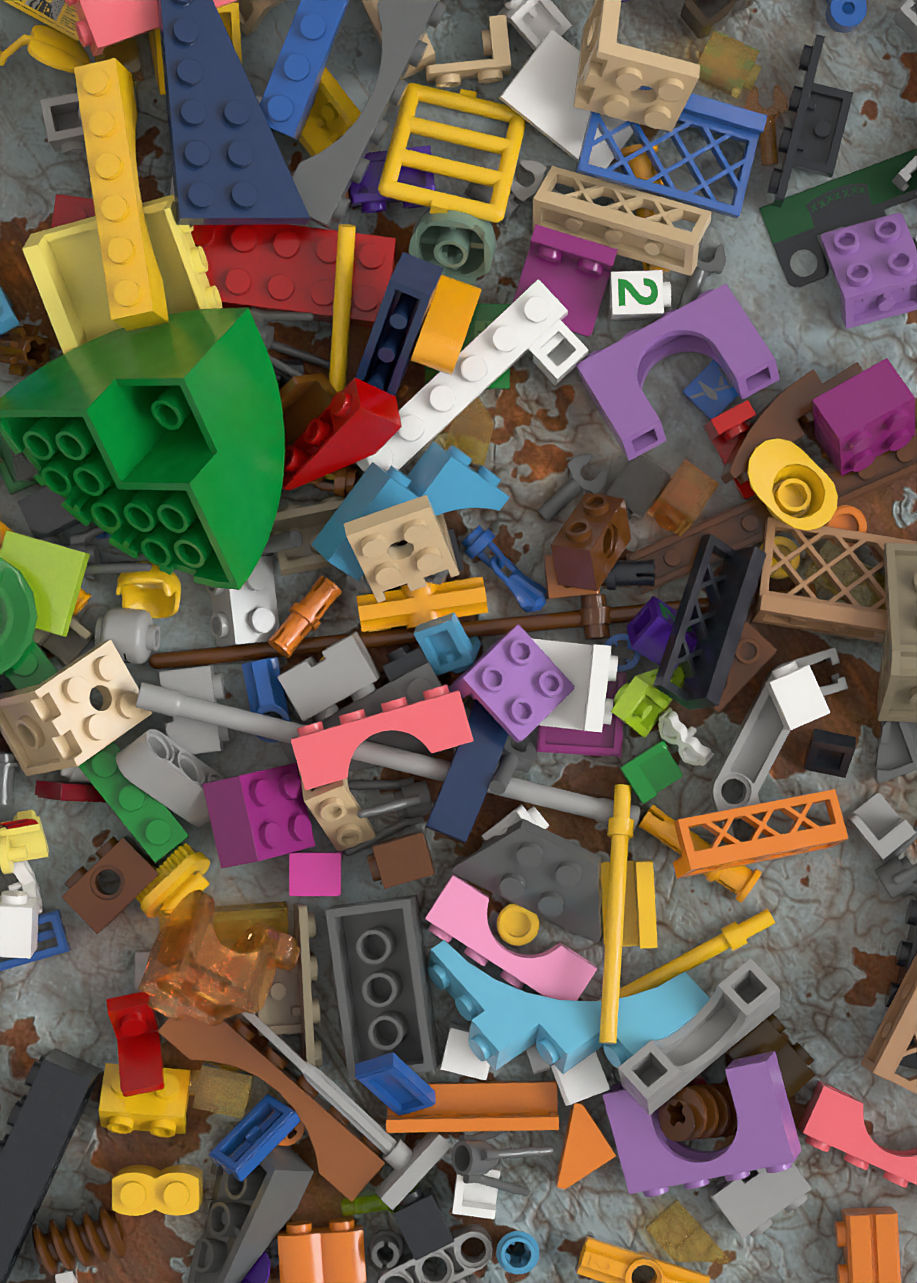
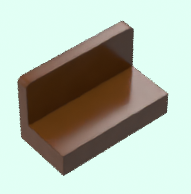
M324 373L294 376L279 390L283 410L285 448L292 445L306 430L309 422L317 418L328 407L337 393Z

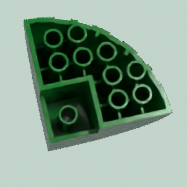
M248 307L178 312L168 315V323L130 331L124 328L112 331L54 359L19 382L0 398L1 435L15 455L23 452L38 472L33 477L41 486L46 485L52 492L66 499L61 506L86 527L93 522L111 535L108 543L135 559L143 554L151 563L159 566L160 571L169 575L176 569L194 575V582L216 588L241 589L261 558L270 537L281 497L285 460V430L278 383L267 349Z

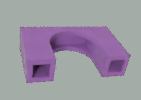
M727 284L701 293L696 300L677 310L674 309L664 313L659 320L640 330L630 331L620 341L603 350L591 352L583 361L576 364L583 386L629 461L667 441L661 420L642 391L647 374L663 358L679 352H697L709 356L720 365L742 400L780 380L774 356Z
M775 1051L734 1059L725 1069L737 1113L738 1125L734 1141L730 1145L715 1151H700L690 1148L680 1141L670 1140L660 1128L658 1109L651 1115H648L621 1083L613 1084L610 1090L603 1094V1099L629 1194L643 1192L644 1197H653L669 1191L668 1187L684 1184L685 1189H694L707 1185L711 1178L724 1176L725 1181H735L748 1177L752 1170L766 1168L767 1173H777L791 1168V1163L796 1160L802 1150Z

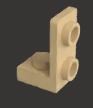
M506 15L489 16V30H481L483 55H492V59L425 66L427 83H436L438 88H450L461 85V80L478 78V83L489 84L502 81L503 75H510L511 58Z
M300 774L304 802L337 851H343L375 838V830L368 818H359L357 816V812L362 809L349 790L347 778L305 790Z

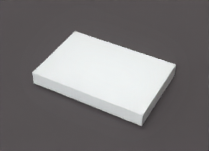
M552 29L513 78L499 99L578 162L590 114L588 110L573 107L580 51ZM600 114L609 131L626 122V120ZM629 126L612 136L619 149H622L634 132ZM598 128L594 140L602 136ZM605 140L592 147L588 164L606 169L615 158Z

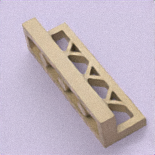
M552 166L533 198V230L535 224L618 249V255L692 276L698 262L699 243L711 222L712 212ZM556 183L573 187L576 192L563 195L552 192ZM604 196L613 199L615 203L601 206L594 204L592 199ZM646 208L653 210L655 215L642 218L635 216L632 211ZM684 219L696 224L692 232L674 227L672 222Z

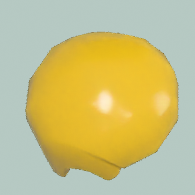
M143 560L136 563H150L152 565L150 571L121 573L119 575L116 595L120 596L121 592L123 608L146 610L154 619L169 618L178 612L181 598V583L174 572L169 575L160 571L159 566L150 561Z

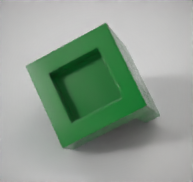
M664 740L656 742L618 767L642 804L657 796L659 791L677 781L683 775L669 753L668 746Z

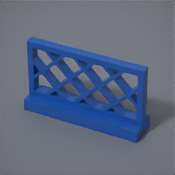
M641 86L639 89L651 90L652 88L647 86ZM691 93L677 123L682 125L674 128L672 132L667 131L665 135L649 143L638 123L626 121L609 131L600 114L590 111L575 172L738 218L741 213L758 138L764 131L767 115ZM630 126L643 147L624 158L612 136ZM687 127L699 129L708 144L691 155L678 135L680 131ZM598 128L602 136L594 140ZM711 133L720 135L722 137L715 140ZM671 138L682 160L664 169L653 147ZM728 138L746 143L742 160L732 166L729 165L718 144ZM604 140L617 160L615 164L606 169L588 164L592 147ZM711 149L723 171L705 181L693 159ZM646 152L658 173L648 180L636 178L627 163ZM686 164L698 185L688 192L677 190L668 176V173ZM618 167H621L624 174L615 172L613 170L617 169ZM738 167H740L739 174H738V178H737V177L735 176L733 170H735V169H737ZM725 175L734 189L731 205L716 201L708 187L709 184ZM661 178L665 186L653 182ZM701 190L704 197L695 195L694 193Z

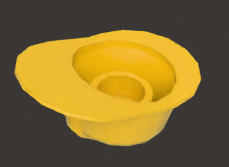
M776 438L766 440L754 449L749 458L747 470L750 486L775 519L794 529L805 531L821 528L831 520L837 509L838 495L835 485L828 475L801 448L791 441Z

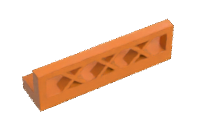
M833 789L678 819L674 822L682 856L675 860L673 865L678 879L833 848L849 839L836 790ZM825 802L831 825L820 827L805 817L812 804ZM802 806L800 812L793 809ZM781 811L794 820L788 833L779 834L766 825L773 812ZM763 814L760 820L754 817V815ZM741 818L755 828L748 841L740 842L727 833L734 819ZM723 821H724V823H723V825L721 826V828H719L718 826H716V825L714 824V823H718V822H723ZM800 825L806 828V830L797 831ZM702 826L716 836L709 849L694 851L689 828ZM761 832L768 836L766 838L758 839ZM721 840H723L724 842H726L727 844H729V845H725V846H720V847H718V845L720 844Z
M556 1080L426 1082L435 1091V1105L402 1116H398L387 1106L386 1133L559 1130Z

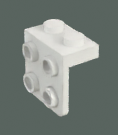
M531 638L574 685V690L539 725L602 732L603 724L611 725L612 712L610 711L613 708V699L606 698L607 682L616 681L618 656L611 655V646Z

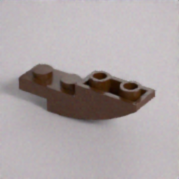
M859 363L853 364L824 383L821 382L813 369L772 399L748 425L749 429L740 436L721 474L724 484L734 478H737L740 484L749 480L747 474L749 458L754 449L764 441L779 438L794 443V441L804 436L805 433L797 419L802 426L814 419L812 400L861 373L863 370Z

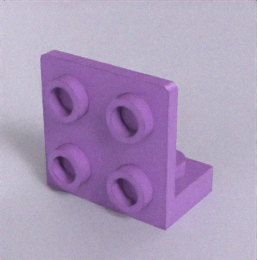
M901 213L829 231L821 235L822 246L840 289L841 318L846 329L917 310V248Z
M518 624L498 638L448 689L449 692L459 690L461 699L468 695L473 700L477 699L515 742H521L574 690V685Z

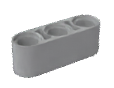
M156 729L148 730L117 753L116 762L118 768L131 783L196 827H202L210 821L202 784L225 779L222 775Z
M470 1224L453 1231L455 1242L416 1261L411 1252L400 1257L393 1267L387 1268V1265L384 1266L379 1273L378 1283H385L386 1279L394 1275L403 1277L407 1283H453L482 1269L489 1263L493 1251L491 1235L480 1225ZM471 1237L479 1238L485 1244L483 1253L475 1257L466 1255L461 1249L462 1243ZM433 1256L440 1257L445 1261L447 1268L439 1275H430L423 1268V1263L426 1259Z

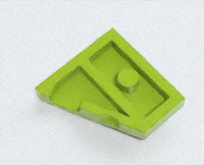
M679 664L674 669L670 682L681 688L684 684L685 676L682 666ZM659 668L636 675L630 684H624L615 695L614 707L610 711L643 738H646L673 700L653 687Z

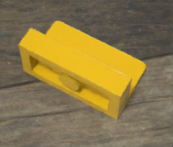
M651 860L627 861L622 947L658 948L653 861ZM610 862L601 863L600 876L604 945Z

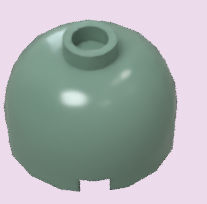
M429 208L420 217L413 229L408 251L410 255L444 268L443 275L473 285L478 277L484 273L486 276L491 269L496 248V237L493 226L489 221L481 220L470 214L455 210H448L447 213L431 214Z

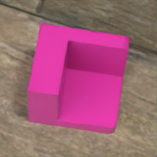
M295 851L289 853V896H339L341 894V861L343 851Z

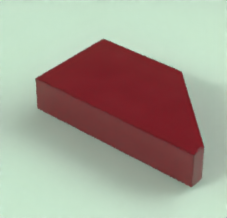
M36 780L35 795H38V798L107 803L92 784Z

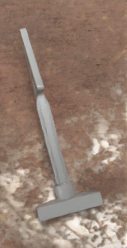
M238 999L233 1005L300 1069L310 1085L384 1153L382 1158L394 1170L374 1192L386 1205L394 1210L452 1145L438 1132H428L412 1150L400 1138L395 1140L326 1074L314 1065L304 1061L297 1052L242 1001Z

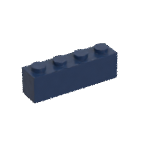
M402 253L389 280L355 378L397 397L444 268L408 253Z

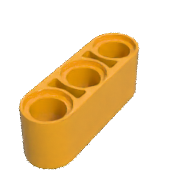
M443 274L441 275L411 361L452 375L476 308L481 288Z

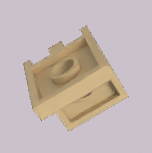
M595 0L582 30L573 107L672 132L699 79L700 65L617 43L621 0ZM641 86H647V87H650V88H652V89H651V90H641V89H639V88H640Z
M427 495L344 523L348 541L378 603L386 600L384 593L386 590L404 584L408 585L410 592L426 587L425 577L448 569L451 578L459 575L443 513L435 515ZM401 540H406L408 542L407 544L402 546L397 545Z
M112 640L101 642L42 683L0 694V731L25 775L31 776L79 766L150 716L152 712L136 708L140 690ZM93 688L98 689L103 696V705L99 711L90 703L89 696Z

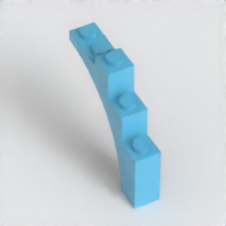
M445 940L431 948L428 973L432 982L440 990L446 989L455 1000L459 1013L466 1020H471L468 1038L469 1046L480 1061L486 1060L495 1071L535 1043L542 1059L550 1065L554 1064L562 1074L601 1047L604 1048V1053L610 1063L618 1068L651 1040H661L682 1028L710 1000L686 972L679 974L658 987L619 998L616 1044L599 1043L601 1001L558 1000L524 992L495 980L473 966Z

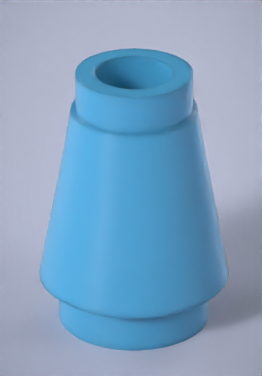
M512 1231L503 1236L499 1241L496 1250L497 1260L505 1271L512 1274H524L532 1270L537 1264L539 1246L530 1234L522 1231ZM515 1242H523L524 1249L520 1252H514L509 1248V1245H515Z

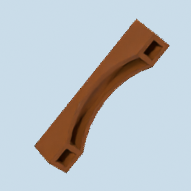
M195 988L157 1032L189 1060L215 1061L236 1066L259 1077L276 1089L294 1108L306 1127L316 1153L319 1174L352 1202L386 1163L382 1158L384 1153L364 1134L362 1135L350 1124V1121L333 1105L329 1106L318 1096L319 1092L307 1082L303 1074L299 1078L292 1074L286 1068L289 1063L288 1060L272 1046L265 1050L253 1039L257 1035L256 1032L240 1018L233 1022L221 1011L225 1007L224 1004L214 994L206 989L201 994Z

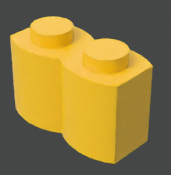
M180 1164L166 1167L160 1171L148 1165H131L120 1169L112 1178V1210L123 1215H144L155 1209L167 1215H186L198 1210L203 1202V1170L195 1166Z

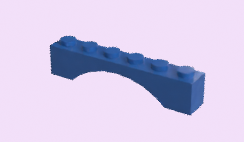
M350 0L300 1L259 104L272 131L299 141L314 104L331 48Z

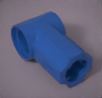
M278 657L241 664L251 712L265 715L269 711H275L282 716L283 720L292 722L285 690L278 679V676L281 674ZM257 736L260 740L265 741L267 743L279 742L277 740Z

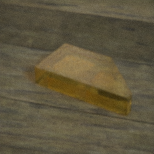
M479 396L451 422L445 449L448 450L453 444L473 459L471 463L484 466L495 422Z
M677 1198L645 1226L646 1230L674 1261L717 1262V1264H727L730 1261L729 1256Z

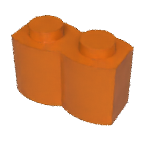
M353 1218L329 1220L328 1227L312 1228V1222L294 1221L286 1223V1230L279 1231L277 1238L280 1283L367 1282L364 1226L355 1225Z

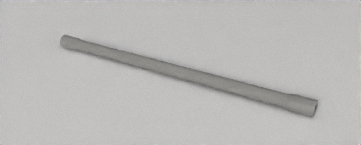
M143 682L141 683L136 702V708L168 716H181L292 744L291 738L299 736L297 728L306 726L186 696L175 690ZM366 740L357 747L351 758L444 782L451 761ZM515 777L511 778L505 792L499 795L591 818L598 823L608 825V819L613 817L614 800L595 798ZM488 788L487 793L494 794V793L491 792V790ZM631 804L630 818L634 820L635 830L639 820L640 807Z

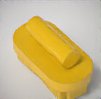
M187 843L183 847L178 846V850H174V853L167 857L166 861H163V865L157 868L160 874L135 897L141 904L140 909L148 918H154L163 913L172 921L210 885V882L204 876L210 866V860L202 852H197Z

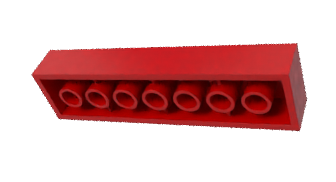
M56 194L51 228L96 216L93 199ZM291 224L194 225V230L191 234L195 246H201L205 252L208 262V271L205 273L210 286L215 285L219 291L222 308L248 307L249 310L251 308H258L264 311L308 312L314 315L313 321L333 322L337 230ZM355 233L350 325L373 328L389 280L394 272L397 250L396 238Z

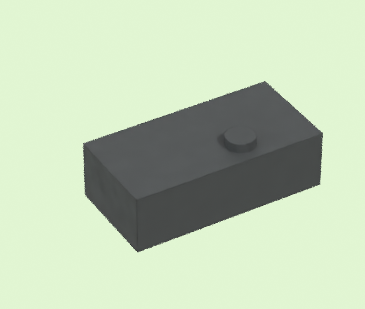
M417 895L334 905L326 909L349 1081L358 1080L355 1078V1064L392 1052L415 1073L434 1071L441 1062Z

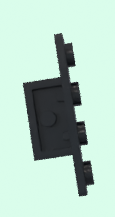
M816 34L812 46L804 44L798 70L805 71L802 87L794 85L788 106V111L795 112L792 128L785 126L783 128L778 152L785 153L782 168H773L767 193L775 194L772 204L775 207L781 208L784 202L792 168L830 178L834 173L854 92L814 83L825 38L822 35Z

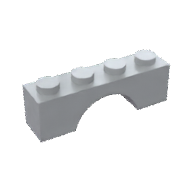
M750 958L717 986L710 1000L687 1024L666 1038L651 1040L620 1065L618 1070L621 1085L644 1111L651 1115L780 1007V989Z

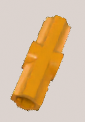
M483 577L458 579L442 583L441 585L426 582V587L411 592L408 585L400 586V590L384 592L386 600L379 603L374 594L356 596L362 632H373L400 626H406L408 629L455 612L457 618L488 613Z
M587 1236L583 1244L576 1269L577 1274L604 1283H637L631 1277L634 1269L641 1265H648L655 1270L652 1280L648 1283L710 1282V1276L657 1259L648 1252H635Z

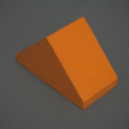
M582 1100L571 1104L555 1180L557 1188L567 1189L616 1157L613 1147Z

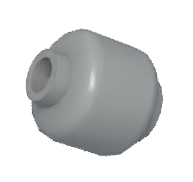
M114 607L109 609L104 617H99L97 620L95 646L103 641L112 640L124 663L143 664L149 658L151 651H157L160 645V627L153 625L152 617L146 610Z

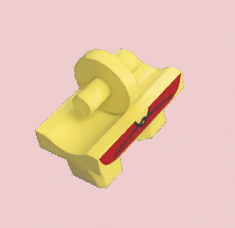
M35 811L17 812L13 817V821L0 823V867L3 874L13 873L15 862L49 857V848L39 816H36Z

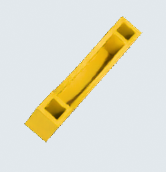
M116 58L74 67L111 320L127 331L168 323L169 318L163 280L150 241L139 189L135 145L138 112L132 73Z

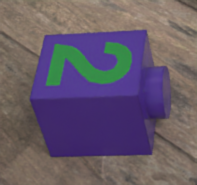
M652 596L626 626L631 648L660 666L677 610ZM693 625L687 628L685 634L690 652L695 650L698 641Z

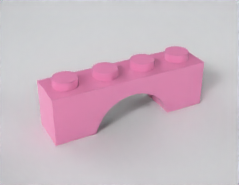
M453 873L425 916V919L431 922L428 930L450 943L453 937L467 946L464 953L479 964L486 966L487 962L491 961L503 969L499 976L520 990L526 984L539 992L538 995L558 1000L577 1001L597 971L596 965L560 942L549 950L537 954H520L507 949L497 941L489 928L487 921L489 896Z

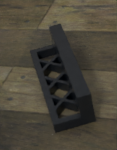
M712 534L702 535L653 684L654 688L689 710L719 706L767 555L756 546L734 550ZM712 551L724 559L720 573L715 577L709 561ZM705 587L710 604L707 612L702 614L697 597L700 589ZM693 625L698 641L695 650L690 652L685 634L687 628ZM681 663L685 676L682 689L670 682L675 665Z

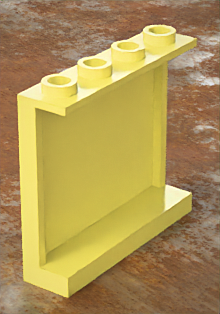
M175 195L142 203L150 241L163 280L168 315L191 310L222 308L219 291L215 285L210 286L205 273L208 271L205 252L201 246H195L191 234L194 230V225H177ZM96 216L30 234L23 247V252L63 354L93 339L123 328L112 321L110 316Z

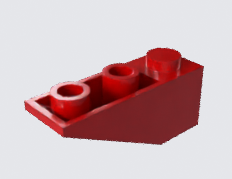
M354 378L342 391L335 394L331 403L317 418L309 422L306 430L292 445L285 448L283 489L290 491L376 454L402 427L396 396Z

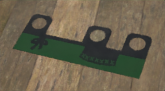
M917 148L784 199L781 208L772 206L773 203L759 208L787 282L791 286L801 287L820 280L828 274L829 267L817 235L841 226L848 227L886 216L885 209L917 198L915 194L917 192V170L911 174L912 177L907 182L909 187L904 192L900 191L892 183L895 176L917 155ZM798 250H809L816 256L817 268L813 274L802 277L792 271L790 260L792 255Z

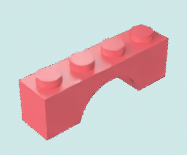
M443 685L423 691L424 700L408 704L406 697L382 703L381 708L383 712L367 717L364 709L340 715L341 724L324 729L323 723L320 721L297 728L299 736L291 738V743L305 790L348 778L349 764L357 747L368 737L382 731L396 730L409 733L418 738L431 753L474 741L459 690L449 692L448 685Z
M818 1081L798 1125L802 1133L807 1135L805 1142L825 1152H829L831 1146L846 1153L844 1160L864 1170H867L870 1164L885 1170L883 1178L904 1188L907 1187L909 1182L917 1185V1147L908 1150H891L878 1145L870 1138L863 1119V1103L848 1093Z

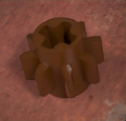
M24 324L23 326H16L0 339V363L10 364V375L23 377L25 374H32L50 360L48 345L50 339L37 336L39 333V326Z

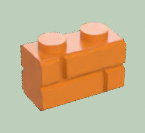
M889 1206L841 1209L842 1221H835L834 1223L836 1247H843L844 1264H837V1283H901L898 1213L895 1209Z

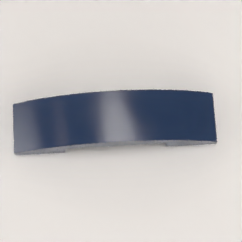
M477 699L473 700L468 716V723L474 741L457 746L425 828L463 843L467 841L509 735Z

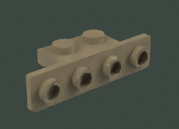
M329 497L317 505L307 507L288 505L278 510L270 536L297 530L303 538L300 547L277 552L281 576L334 566L311 544L344 501L343 497Z
M297 903L293 904L295 946L253 949L256 1015L277 1035L300 1033L301 1058L315 1067L322 1066V1046L320 1041H314L313 1024L320 1023V1005L318 998H312L311 981L318 980V964L316 955H310L309 938H315L316 936L314 912H307V905ZM257 1029V1034H258L259 1036H264V1035Z

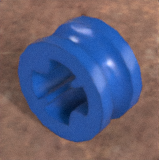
M628 634L611 636L604 645L611 646L613 644L617 647V641L624 640L627 642V649L633 651L632 660L625 659V665L618 664L617 671H627L634 668L639 662L641 654L631 648Z

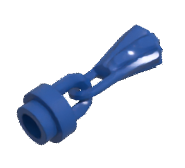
M479 525L461 542L467 548L464 553L471 560L478 556L488 567L492 568L493 572L505 583L521 609L526 613L540 611L546 604L547 589L525 576L492 542L496 536L488 528L485 531ZM487 547L495 554L491 559L483 553ZM504 565L512 572L508 577L500 570Z

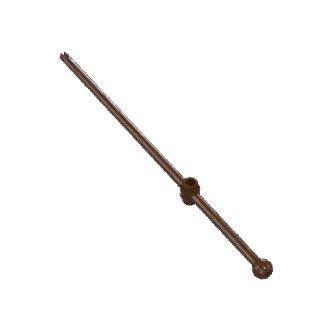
M793 582L791 585H789L788 589L775 590L773 592L787 594L789 591L794 589L796 585ZM810 583L808 587L817 597L815 585ZM801 591L795 594L797 596L805 597ZM758 592L754 593L749 610H753ZM596 594L580 597L582 609L577 611L460 622L468 638L504 635L519 624L526 633L580 627L584 628L585 640L609 638V625L631 622L645 604L610 607L607 606L605 594ZM708 597L697 598L702 614L706 613L710 604ZM681 600L666 601L664 603L678 611ZM416 627L358 632L366 649L418 643L413 634ZM352 633L304 638L291 656L322 653L327 647ZM268 642L154 653L149 657L148 663L153 669L268 659L285 657V655L279 654Z

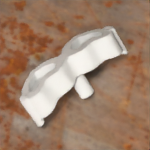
M671 707L660 716L658 727L661 738L670 744H677L679 746L678 752L684 762L691 765L704 766L710 761L714 753H712L710 748L703 746L697 738L693 737L696 733L695 727L691 726L687 729L679 721L677 713L672 711Z
M28 860L15 862L13 873L19 882L8 885L9 890H22L28 893L27 897L39 898L38 914L42 913L40 887L36 881L33 869L29 865Z

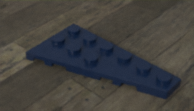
M157 0L177 225L307 224L310 216L214 1Z

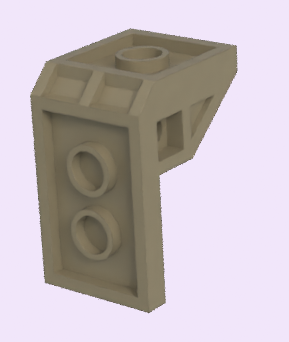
M886 543L883 557L887 628L882 642L877 716L878 721L917 722V544Z

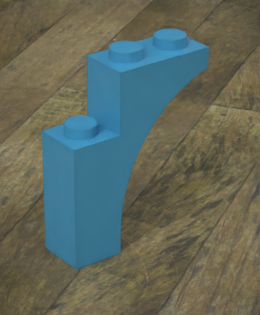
M433 441L408 476L392 465L386 471L372 462L311 545L329 563L359 581L364 572L348 541L344 523L424 495L428 496L436 516L445 512L466 508H488L500 511L510 497L498 487L501 479L489 469L481 465L476 471L469 466L473 459L453 444L446 450Z

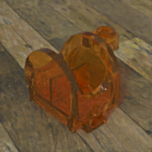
M200 889L193 890L178 903L161 928L150 951L146 964L147 968L138 989L152 996L148 1002L150 1008L175 1021L185 1019L186 1014L208 1025L216 1026L221 1024L224 1018L243 1012L254 1014L263 1008L276 968L282 970H292L295 968L301 953L300 948L296 945L297 940L288 934L278 932L266 923L259 922L247 929L235 944L228 949L219 942L214 932L215 902L213 896Z

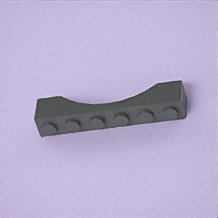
M379 0L377 9L382 29V57L379 75L370 100L357 121L339 140L319 154L300 162L292 177L310 216L309 220L327 229L330 228L333 220L338 223L342 221L351 202L345 195L352 181L360 184L370 164V161L364 157L371 143L380 144L388 128L389 122L383 118L390 104L397 107L400 104L409 84L403 81V78L410 65L418 67L427 49L428 44L422 41L429 26L435 29L438 27L445 13L447 5L442 3V0Z

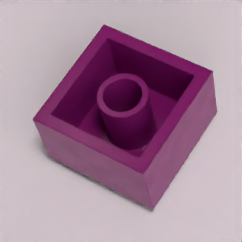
M888 358L812 400L815 438L841 476L852 470L858 472L867 468L875 460V457L889 449L891 451L901 449L915 435V397Z
M297 762L202 784L221 869L258 862L315 846L312 826L303 798Z

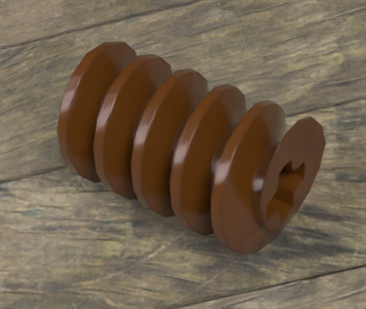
M721 1082L684 1086L658 1108V1121L664 1135L672 1141L736 1136L738 1120L729 1083Z
M104 1206L99 1207L98 1220L93 1221L87 1210L83 1211L80 1225L75 1223L70 1214L66 1215L65 1228L61 1230L54 1219L49 1220L48 1233L45 1234L37 1223L32 1225V1239L37 1261L41 1269L44 1270L45 1268L52 1276L60 1272L61 1263L66 1270L73 1271L76 1269L78 1259L83 1266H91L94 1260V1253L99 1261L104 1263L109 1260L111 1249L118 1258H123L127 1252V1237L122 1216L120 1213L115 1212L114 1216L110 1217Z

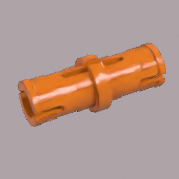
M320 576L299 603H293L289 608V616L272 637L268 639L270 646L282 656L285 655L286 658H290L304 637L311 630L316 631L320 626V618L337 597L340 596V588L330 579Z

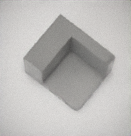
M880 793L872 795L845 817L870 850L880 859L886 858L916 833L908 821L900 818Z

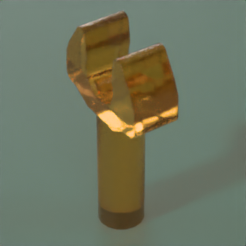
M775 85L772 90L773 106L764 108L758 101V88L753 86L745 101L744 109L767 115L764 131L760 134L761 165H777L778 151L775 120L780 114L786 113L788 99L780 86Z

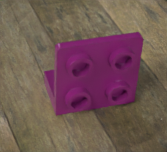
M535 224L530 240V248L513 302L539 279L568 310V315L561 321L572 333L590 337L618 249Z

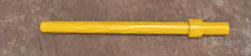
M351 224L338 225L329 382L337 393L346 387L356 229V226ZM327 474L325 478L334 480L335 475Z
M625 784L615 785L613 817L608 819L607 836L611 838L599 1033V1043L616 1044L628 842L629 839L633 838L634 820L630 818L632 786Z
M767 908L739 924L736 921L721 928V934L620 988L619 998L658 987L729 948L735 951L746 945V939L775 924L771 913Z

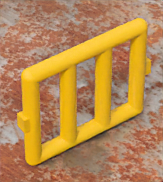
M409 83L400 103L378 191L384 197L430 207L431 214L447 213L448 210H455L470 214L481 220L498 223L503 220L527 121L506 104L476 98L477 92L461 88L459 94L417 83ZM418 102L507 122L509 125L506 138L415 117ZM410 133L499 154L501 158L498 171L408 150L406 147ZM401 166L493 187L490 204L397 182Z

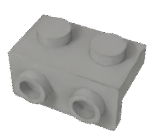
M261 556L252 574L240 590L216 588L206 585L207 592L211 596L213 610L210 627L213 636L216 638L217 647L268 642V639L280 628L271 556Z

